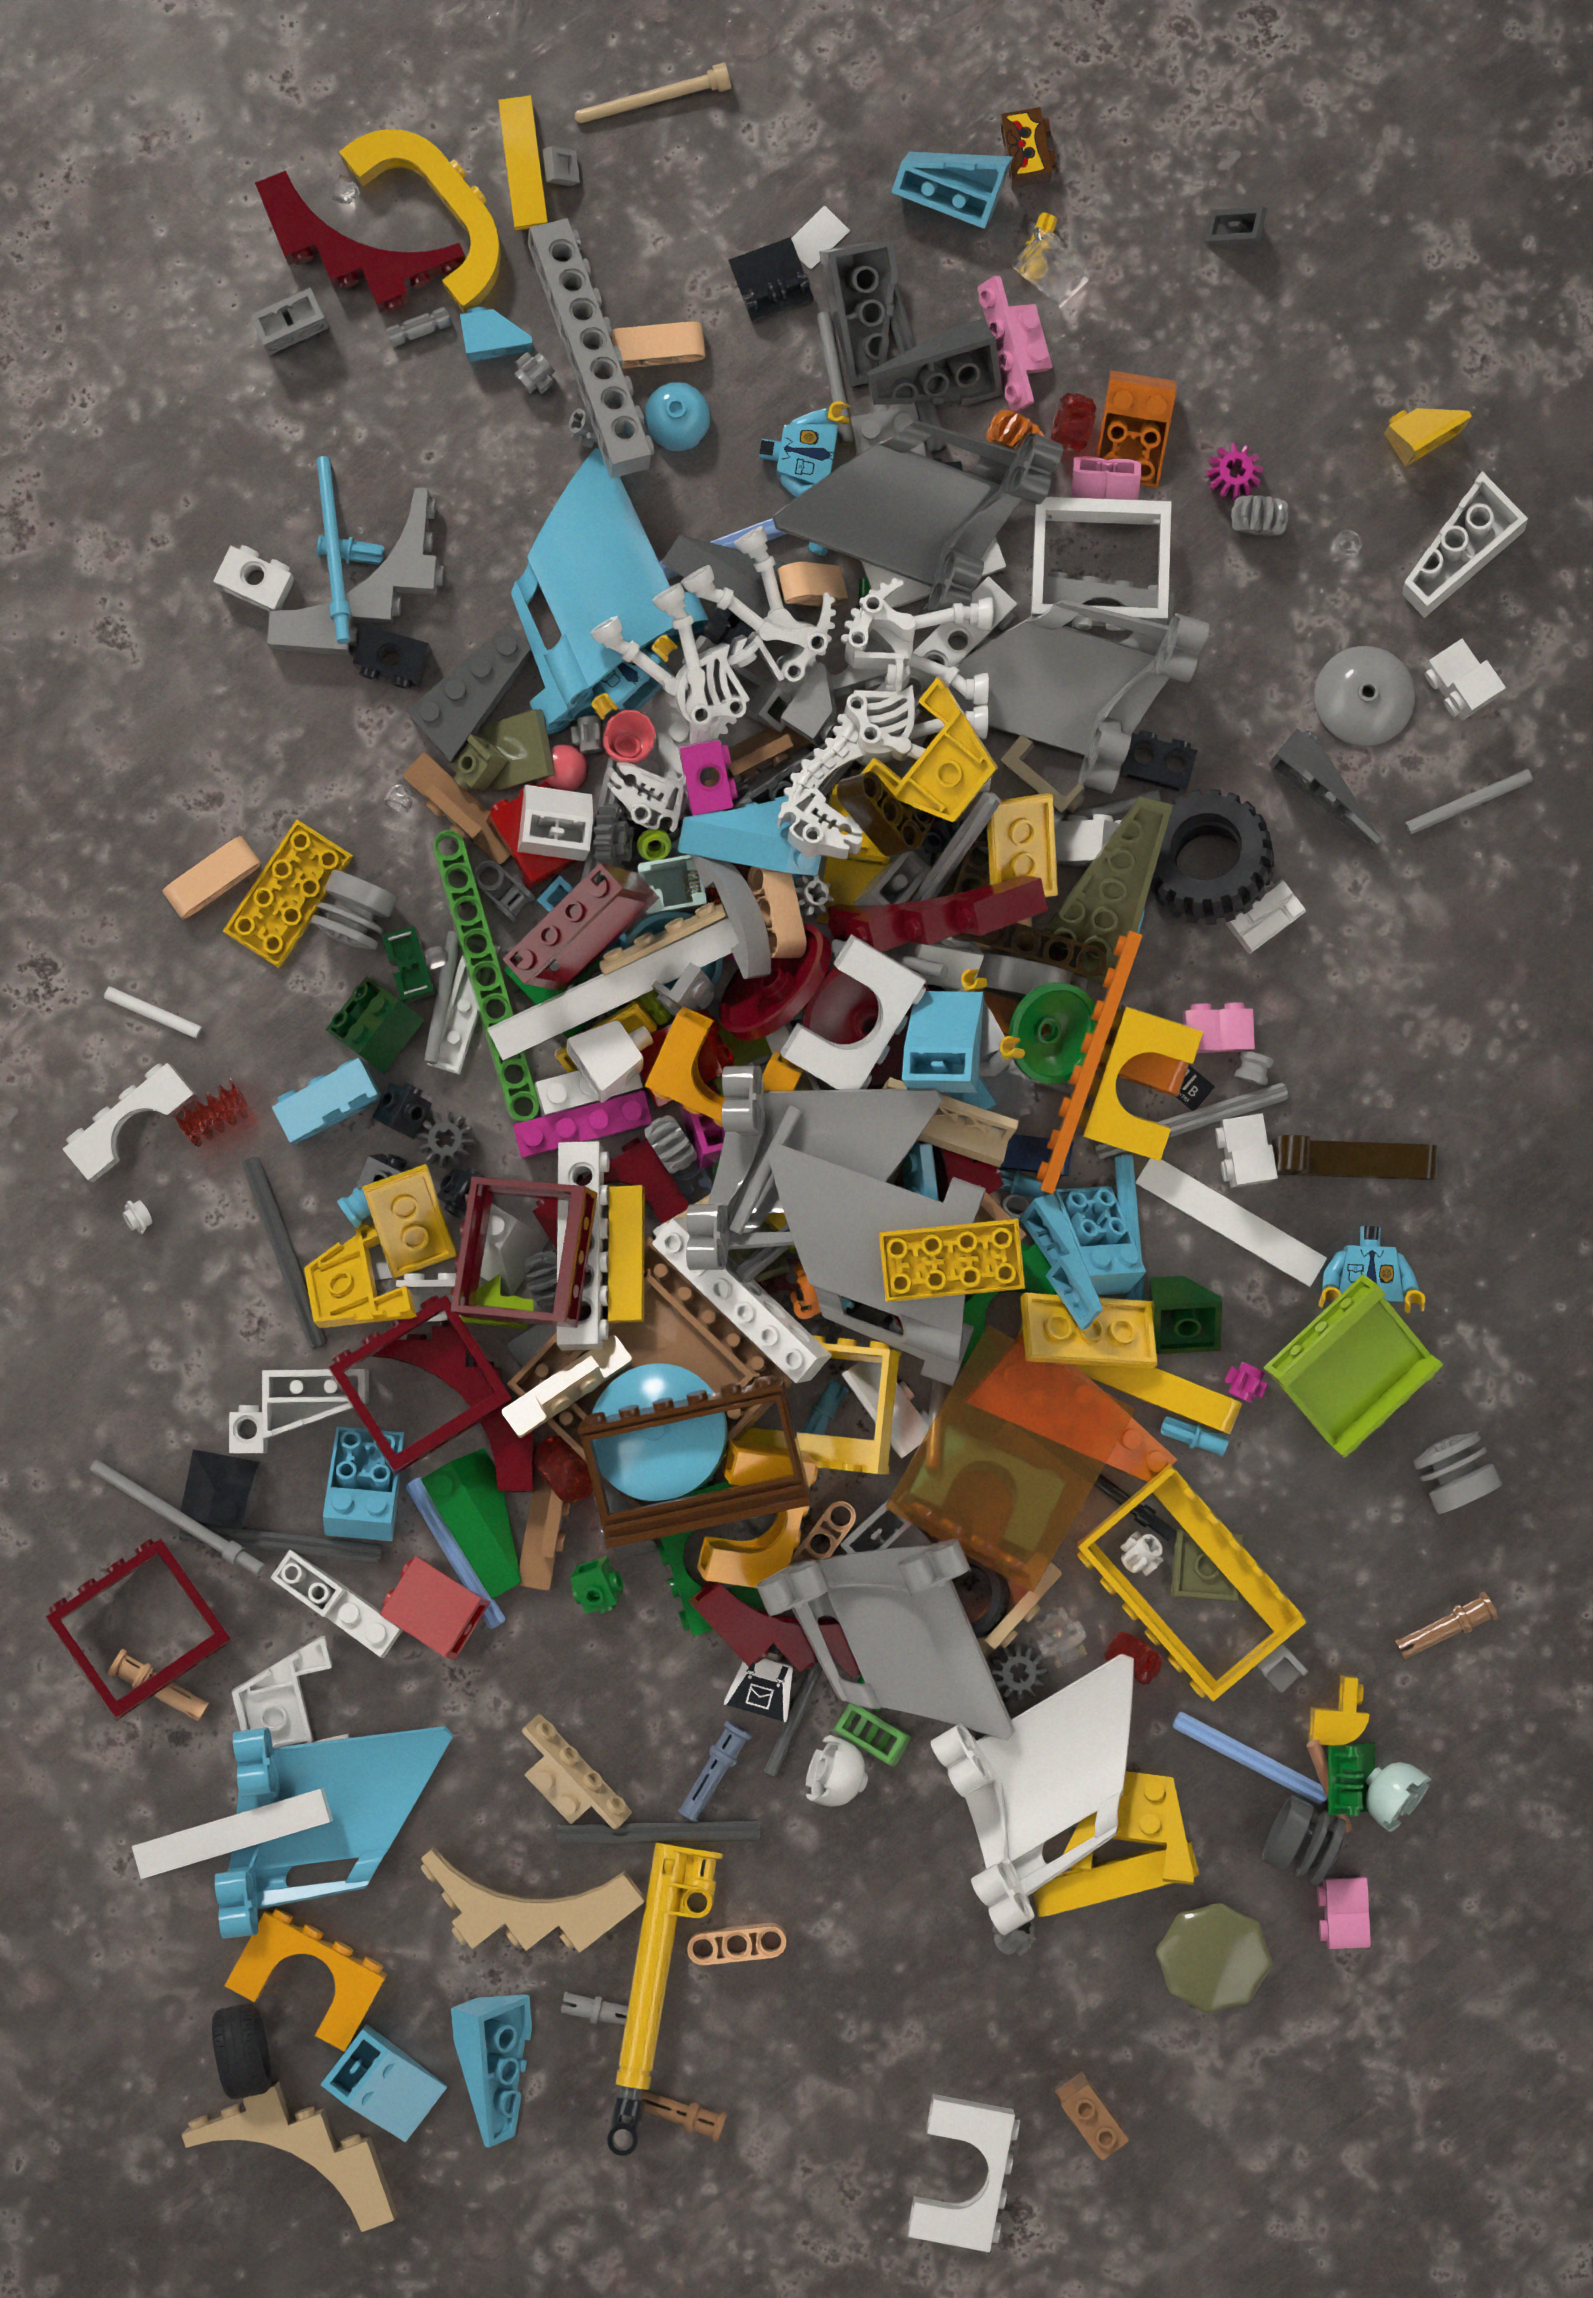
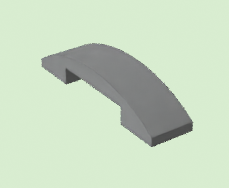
M693 856L692 860L704 888L716 887L740 942L731 948V951L743 979L767 977L771 974L769 938L761 910L747 882L731 862Z

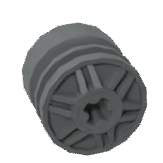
M1292 1795L1283 1805L1272 1826L1263 1850L1262 1861L1283 1871L1295 1859L1297 1860L1295 1877L1301 1879L1308 1871L1307 1882L1317 1886L1332 1868L1338 1857L1343 1842L1342 1838L1345 1832L1346 1821L1336 1817L1329 1825L1330 1815H1328L1327 1811H1324L1315 1822H1312L1313 1805Z

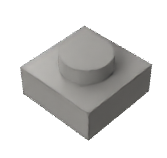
M556 146L543 149L546 182L565 186H573L580 183L576 150Z

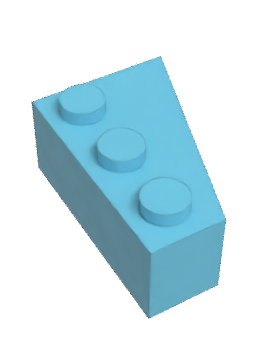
M909 152L901 162L891 193L985 229L993 216L1013 157Z
M360 1058L352 1059L337 1067L338 1070L327 1076L323 1074L307 1083L308 1087L296 1093L295 1090H291L277 1098L278 1103L272 1106V1109L291 1144L295 1145L380 1102L382 1094L364 1061Z

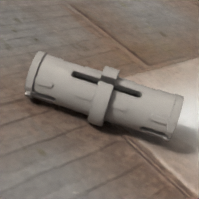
M565 1991L563 2002L573 2003L577 2006L563 2004L560 2014L588 2018L590 2023L597 2024V2021L625 2028L626 2018L617 2016L616 2013L627 2016L628 2006L602 2001L603 1997L599 1996L592 1999Z

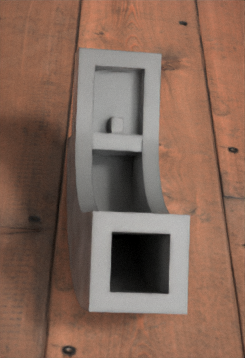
M701 635L695 642L698 654L715 646L708 638ZM685 657L681 662L683 665L686 663ZM714 660V671H713L714 684H715L716 693H717V695L720 696L721 694H720V691H719L718 686H717V683H716V677H715V660ZM738 664L730 665L750 699L746 702L745 714L781 733L786 726L781 716L793 699L779 687L758 678L743 667L739 668ZM727 679L729 690L735 693V690L733 689L732 685Z
M983 953L984 958L976 979L986 978L987 986L982 990L1025 997L1041 985L1053 982L1074 985L1085 992L1088 979L1074 975L1071 971L1055 966L989 953Z

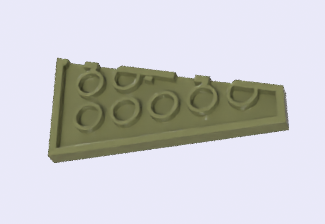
M1139 796L1043 930L1097 947L1105 954L1107 960L1106 967L1098 976L1087 977L1074 972L1072 974L1103 983L1108 968L1115 969L1119 956L1113 953L1119 936L1126 937L1129 930L1137 933L1172 811V804ZM1059 941L1051 944L1048 951L1050 958L1054 961L1063 960L1067 955L1066 945ZM1087 952L1081 958V965L1086 971H1093L1099 966L1100 959L1095 952ZM1026 957L1024 958L1025 960L1042 963V962L1035 961V960H1032V959H1029V958H1026Z

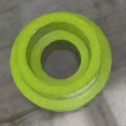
M648 829L638 838L637 848L640 855L646 860H662L671 850V840L664 830ZM651 841H660L659 844L655 847H651L648 845V843Z

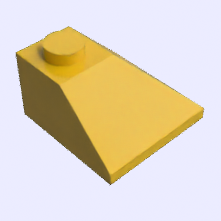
M1416 408L1410 413L1402 410L1388 420L1390 425L1387 427L1384 435L1406 467L1462 433L1472 415L1469 411Z

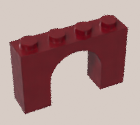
M638 1137L621 1147L624 1153L613 1160L609 1155L610 1166L609 1172H604V1185L609 1183H624L630 1186L642 1185L645 1188V1199L661 1224L688 1209L689 1203L647 1138L643 1141H640ZM592 1173L585 1178L580 1174L576 1184L579 1186L589 1184L592 1180ZM539 1199L535 1202L538 1208L532 1212L557 1250L558 1200Z

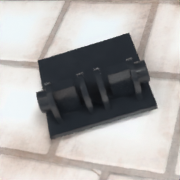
M791 237L728 260L751 322L814 299L810 289L807 273L803 271Z

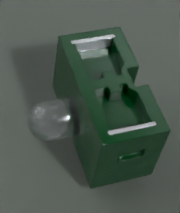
M415 926L382 935L389 962L393 966L398 965L399 972L393 973L401 1001L404 1004H408L436 995L437 992L430 970L447 964L449 960L448 951L443 947L424 950L419 931Z

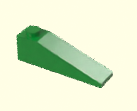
M482 1448L455 1459L421 1478L436 1508L490 1598L493 1600L522 1583L504 1493L498 1491L496 1467L486 1449Z

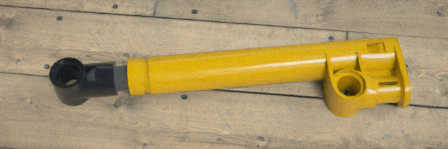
M655 1843L618 2064L620 2069L617 2070L615 2084L621 2086L620 2095L615 2096L610 2129L607 2137L608 2147L616 2155L626 2156L631 2154L640 2141L645 2100H641L643 2089L648 2090L650 2088V2071L653 2070L678 1916L702 1918L712 1910L717 1883L714 1881L716 1862L718 1859H722L723 1853ZM703 1860H705L704 1875L701 1876ZM699 1892L706 1897L707 1906L704 1911L695 1912L689 1907L688 1899L692 1893ZM620 2129L629 2131L633 2137L632 2145L627 2148L619 2147L614 2140L615 2132Z

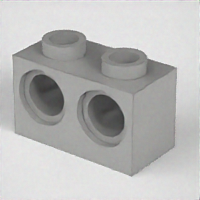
M311 287L250 315L268 355L329 328Z

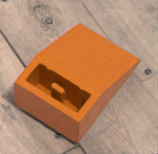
M1110 370L1095 457L1105 460L1129 459L1141 462L1140 485L1158 488L1176 396V381Z

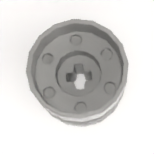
M332 870L324 890L337 900L334 905L319 902L317 908L330 916L327 919L313 915L310 923L318 927L326 936L354 948H367L376 951L379 943L366 936V933L369 931L383 935L384 930L372 922L374 916L390 918L398 897L355 876L338 870Z
M1478 1431L1468 1434H1457L1427 1448L1421 1456L1412 1461L1416 1469L1429 1465L1433 1468L1420 1476L1421 1481H1431L1438 1478L1440 1482L1438 1486L1428 1493L1437 1514H1442L1468 1504L1494 1491L1503 1484L1494 1464H1485L1477 1467L1475 1461L1487 1452L1486 1448L1480 1447L1471 1451L1468 1448L1481 1440Z

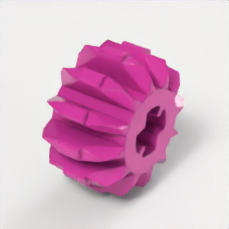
M1231 443L1229 453L1221 446L1217 449L1218 457L1211 456L1208 463L1213 468L1206 471V477L1215 479L1210 483L1209 487L1211 490H1215L1218 487L1222 488L1219 495L1220 498L1224 499L1228 492H1232V499L1235 501L1240 497V491L1244 496L1252 495L1251 487L1258 488L1261 481L1256 476L1261 475L1264 469L1261 466L1254 465L1260 458L1258 454L1250 457L1247 456L1250 449L1248 445H1245L1242 451L1238 452L1236 443ZM1233 466L1240 469L1236 478L1229 475Z

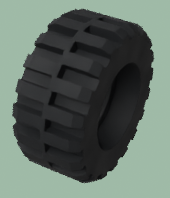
M1199 789L1191 791L1192 797L1183 799L1182 795L1172 799V811L1150 889L1154 891L1156 900L1161 906L1167 905L1169 913L1178 918L1184 914L1187 922L1197 924L1199 919H1205L1206 925H1216V919L1225 917L1227 923L1235 920V913L1240 910L1243 914L1248 913L1253 909V899L1261 901L1266 894L1264 886L1270 885L1273 878L1272 868L1275 866L1274 852L1266 822L1261 814H1256L1255 807L1249 801L1241 804L1240 796L1229 792L1227 797L1222 796L1219 789H1210V794H1201ZM1216 834L1225 836L1239 846L1240 858L1236 865L1228 873L1216 879H1194L1182 873L1177 866V858L1183 847L1191 840L1203 835Z

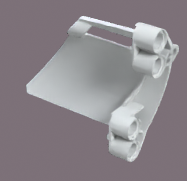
M1120 1654L1011 1720L1015 1732L1007 1741L988 1734L976 1741L961 1723L931 1740L932 1749L938 1760L947 1767L948 1776L954 1788L962 1797L966 1798L986 1865V1870L972 1877L971 1882L980 1900L988 1906L991 1920L1002 1935H1007L1034 1919V1912L1028 1899L1030 1894L1117 1835L1119 1823L1118 1808L1120 1798L1123 1796L1130 1736L1134 1658ZM1097 1811L1095 1836L1049 1864L1045 1863L1042 1855L1044 1843Z

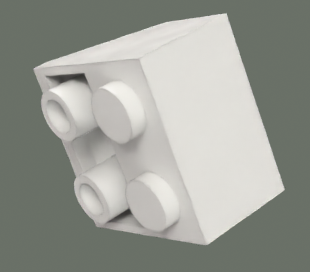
M525 785L517 852L585 861L590 851L593 826L592 794Z

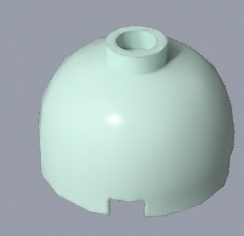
M1402 1762L1389 1764L1383 1770L1379 1767L1375 1768L1366 1780V1784L1370 1786L1366 1793V1807L1371 1817L1388 1832H1392L1401 1824L1397 1818L1405 1813L1410 1815L1421 1801L1429 1787L1427 1782L1431 1781V1778L1417 1767Z

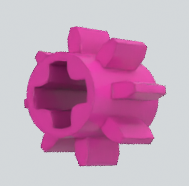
M1244 1362L1241 1363L1239 1369L1231 1367L1224 1381L1231 1385L1228 1390L1230 1395L1250 1404L1254 1396L1262 1399L1268 1386L1267 1383L1262 1381L1265 1372Z

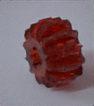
M1067 393L1060 399L1053 416L1051 440L1063 444V450L1080 452L1087 446L1088 440L1091 439L1096 419L1095 412L1097 408L1093 399L1086 398L1085 395L1077 393L1075 395Z
M1119 1632L1115 1638H1112L1104 1654L1106 1661H1110L1120 1654L1134 1658L1133 1679L1142 1685L1150 1684L1157 1677L1164 1663L1162 1655L1127 1632Z

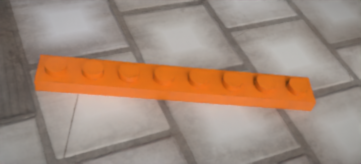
M1129 930L1126 937L1120 935L1113 954L1119 957L1115 969L1109 967L1105 975L1102 987L1108 989L1104 1001L1097 1000L1091 1019L1096 1020L1093 1033L1086 1032L1080 1051L1084 1052L1085 1056L1082 1065L1075 1064L1069 1080V1084L1074 1085L1071 1097L1063 1098L1058 1112V1116L1063 1117L1059 1131L1052 1130L1047 1144V1148L1052 1150L1048 1163L1041 1162L1036 1176V1181L1041 1182L1039 1189L1054 1194L1140 945L1142 934Z

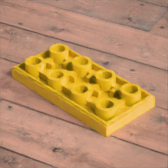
M296 819L223 932L276 967L281 968L309 926L313 915H316L319 911L317 908L318 903H324L329 896L324 889L332 870L344 872L354 856Z
M1018 1219L879 1232L886 1302L1025 1289Z

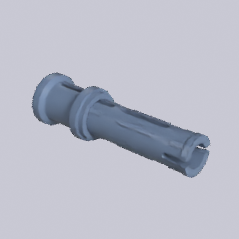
M726 1720L724 1724L726 1729L717 1744L710 1747L709 1755L711 1757L696 1780L682 1807L678 1810L683 1816L694 1822L699 1820V1816L715 1792L728 1767L732 1768L733 1765L737 1764L738 1760L736 1757L746 1740H751L753 1737L750 1732L729 1720Z

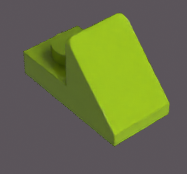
M500 1274L478 1289L476 1306L534 1311V1300L523 1299L519 1296H500ZM460 1316L463 1322L518 1329H527L529 1323Z

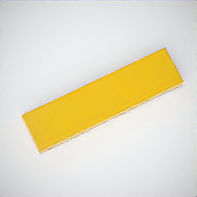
M642 1185L609 1187L608 1321L610 1323L644 1322L645 1188Z

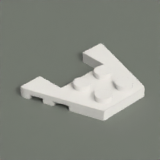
M326 1636L317 1638L232 1690L241 1731L268 1727L274 1748L350 1738L348 1733L314 1741L298 1675L332 1668Z

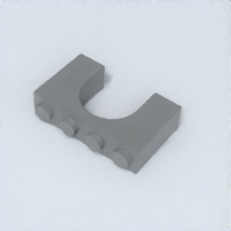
M1049 572L1048 576H1043V604H1055L1064 599L1088 606L1092 604H1108L1114 607L1157 608L1158 585H1149L1148 589L1135 588V583L1129 581H1115V585L1101 583L1102 579L1097 577L1083 576L1082 580L1068 579V574ZM1169 592L1168 621L1166 626H1169L1173 616L1175 593Z

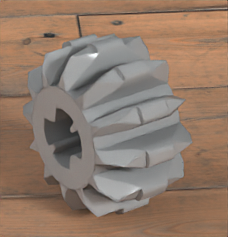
M1260 495L1238 497L1234 502L1231 513L1232 528L1241 533L1260 536L1282 534L1286 529L1289 517L1288 504L1284 500Z
M667 1114L662 1118L659 1117L645 1128L646 1138L668 1172L674 1174L684 1170L697 1159L696 1151L673 1116Z

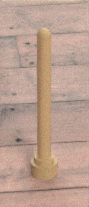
M724 62L713 65V69L708 70L707 75L578 110L575 113V120L578 123H585L711 88L712 91L718 89L719 92L732 89L726 64Z

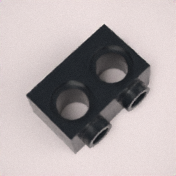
M1140 730L1139 734L1132 733L1130 747L1122 765L1120 777L1185 794L1198 750L1192 749L1191 743L1183 740L1172 739L1171 743L1158 740L1159 735L1153 732ZM1139 748L1149 750L1152 755V761L1146 764L1139 763L1134 757V751ZM1170 757L1180 758L1184 763V770L1172 772L1167 766V759Z

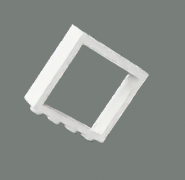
M1046 497L1040 505L1035 504L1031 616L1037 618L1047 612L1053 605L1043 604L1045 521L1159 525L1157 608L1092 607L1167 625L1171 501ZM1079 614L1065 624L1072 625V628L1077 630H1088L1092 626H1106V629L1110 631L1125 630L1124 628Z

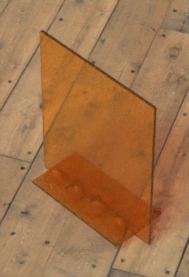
M988 1325L885 1508L930 1533V1536H935L942 1541L957 1538L965 1554L981 1562L986 1568L989 1567L1034 1592L1134 1414L1135 1409L1064 1369V1366H1059L1056 1363L1026 1361L1023 1344Z

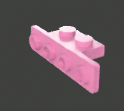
M993 276L978 286L979 301L983 308L987 326L996 339L1005 398L1008 401L1010 410L1018 413L1034 403L1027 374L1046 372L1053 367L1036 304L1009 306L1001 277Z

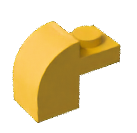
M1340 1675L1338 1709L1311 1707L1309 1742L1319 1740L1321 1745H1344L1354 1741L1363 1733L1368 1724L1370 1714L1366 1711H1356L1357 1705H1362L1363 1685L1358 1684L1357 1677Z

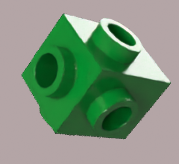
M608 1555L577 1565L570 1577L573 1585V1597L577 1604L582 1605L585 1614L594 1611L602 1614L616 1607L624 1589L622 1577L618 1571H614Z

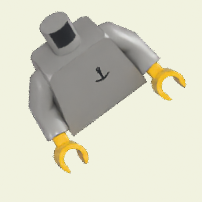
M967 969L961 975L962 986L958 992H976V990L984 989L987 986L986 978H977L975 980V975L979 970ZM984 1000L979 1076L995 1077L1013 1061V1058H1023L1025 1051L1024 1049L1015 1048V1045L1020 1042V1038L1005 1037Z

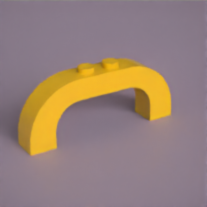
M396 129L370 132L355 139L340 150L339 154L342 162L362 187L382 172L394 168L412 170L425 179L466 230L471 240L470 251L464 263L442 280L444 288L464 314L467 313L468 309L478 306L490 293L497 280L501 265V246L494 220L484 205L487 202L486 198L475 185L470 188L463 178L466 177V174L457 161L449 162L444 154L427 139L415 133Z

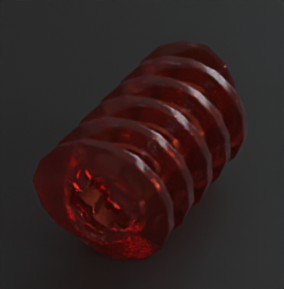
M232 1078L229 1079L230 1090L225 1089L221 1085L217 1086L219 1094L217 1098L210 1092L205 1093L207 1104L204 1105L201 1101L195 1099L196 1111L193 1112L186 1106L182 1107L184 1114L182 1119L173 1113L179 1127L195 1146L200 1147L202 1145L201 1134L209 1140L214 1138L213 1127L220 1133L226 1131L224 1120L232 1126L236 1125L235 1113L244 1119L249 1116L247 1110L248 1103Z
M551 1436L543 1440L534 1452L533 1463L535 1469L560 1500L567 1503H577L585 1500L593 1491L588 1466L585 1461L561 1436Z

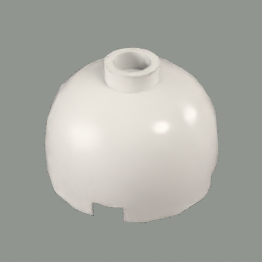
M829 1735L823 1739V1742L828 1744L823 1751L816 1749L809 1765L806 1786L812 1788L811 1794H806V1796L812 1802L834 1807L848 1803L858 1792L861 1793L866 1787L868 1774L865 1772L862 1753L851 1743Z

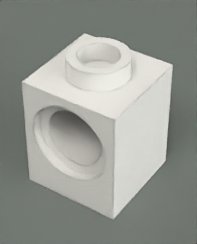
M239 1405V1412H230L229 1453H268V1439H262V1412H259V1405ZM247 1419L254 1421L257 1426V1433L251 1439L243 1437L240 1431L242 1423Z

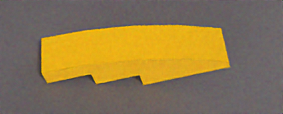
M529 95L499 99L515 231L526 230L530 227L548 223L532 98Z

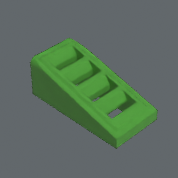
M850 1702L834 1728L835 1732L890 1766L897 1765L912 1739L911 1735L867 1709ZM858 1713L862 1717L852 1733L848 1728ZM871 1721L874 1724L866 1738H861L860 1736L867 1723ZM882 1728L885 1730V1733L876 1747L872 1743ZM895 1736L898 1739L888 1754L884 1750L891 1738Z

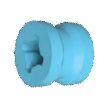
M358 1187L353 1189V1193L349 1197H341L337 1200L338 1205L355 1228L362 1225L364 1218L371 1216L363 1190Z

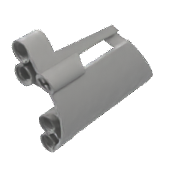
M1063 599L1053 604L1041 616L1037 618L1031 616L1005 631L966 657L955 667L960 670L959 675L965 680L973 679L974 675L988 673V727L1018 736L1023 734L1028 739L1083 755L1084 759L1078 783L1087 788L1112 794L1117 783L1120 766L1124 763L1130 747L1132 733L1169 678L1185 683L1190 682L1196 668L1198 654L1205 645L1210 625L1207 622L1176 613L1169 626ZM1079 614L1131 630L1133 633L1124 641L1117 643L1065 627L1064 625ZM952 685L948 687L964 714L966 711H973L974 707H978V705L972 703V700H965V697ZM928 686L925 690H923V691L920 693V696H921V697H922V695L925 693V691L929 688V686Z
M760 1066L724 1067L722 1087L725 1101L722 1106V1125L725 1137L708 1204H690L687 1209L686 1218L689 1240L686 1246V1261L688 1269L724 1270L728 1250L795 1245L791 1232H761L762 1223L769 1214L784 1213L773 1173H771L742 1234L738 1235L729 1230L789 1106L801 1110L802 1113L785 1145L786 1147L887 1182L944 1100L936 1088L764 1091Z
M780 1144L769 1150L767 1154L783 1211L808 1282L815 1288L823 1317L925 1360L921 1375L953 1386L974 1326L963 1322L965 1294L886 1302L879 1232L974 1223L986 1188L953 1177L942 1203ZM840 1296L898 1316L903 1326V1335L845 1315Z
M957 1538L927 1546L872 1550L819 1560L796 1561L756 1585L770 1619L772 1615L792 1608L838 1699L866 1708L880 1709L883 1707L955 1725L961 1723L965 1728L1006 1741L1015 1732L952 1582L953 1578L967 1571L971 1573V1568ZM829 1615L840 1623L865 1681L864 1684L850 1682L839 1676L819 1629V1617Z

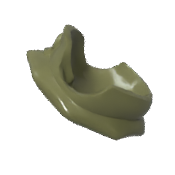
M1222 1903L1211 1904L1178 1914L1155 1951L1170 1994L1207 2014L1249 2004L1273 1965L1259 1922Z

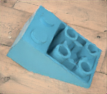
M925 991L919 1003L912 1006L904 1045L902 1081L907 1089L936 1088L938 1092L978 1093L984 992Z
M1112 1186L1055 1189L1054 1194L1097 1295L1128 1293L1146 1273V1270Z
M336 1427L323 1511L324 1532L327 1536L393 1541L401 1472L394 1475L366 1429ZM381 1430L395 1454L403 1450L404 1432Z
M368 2024L364 2026L320 2084L346 2106L404 2142L409 2139L448 2087Z

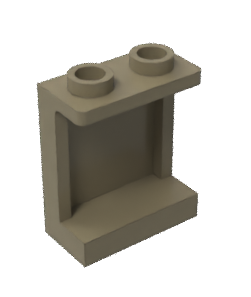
M1022 734L1000 761L1038 795L1052 794L1054 808L1063 815L1067 811L1074 814L1086 800L1082 795L1085 787L1078 783L1068 796L1065 797L1023 762L1025 757L1034 748V745Z

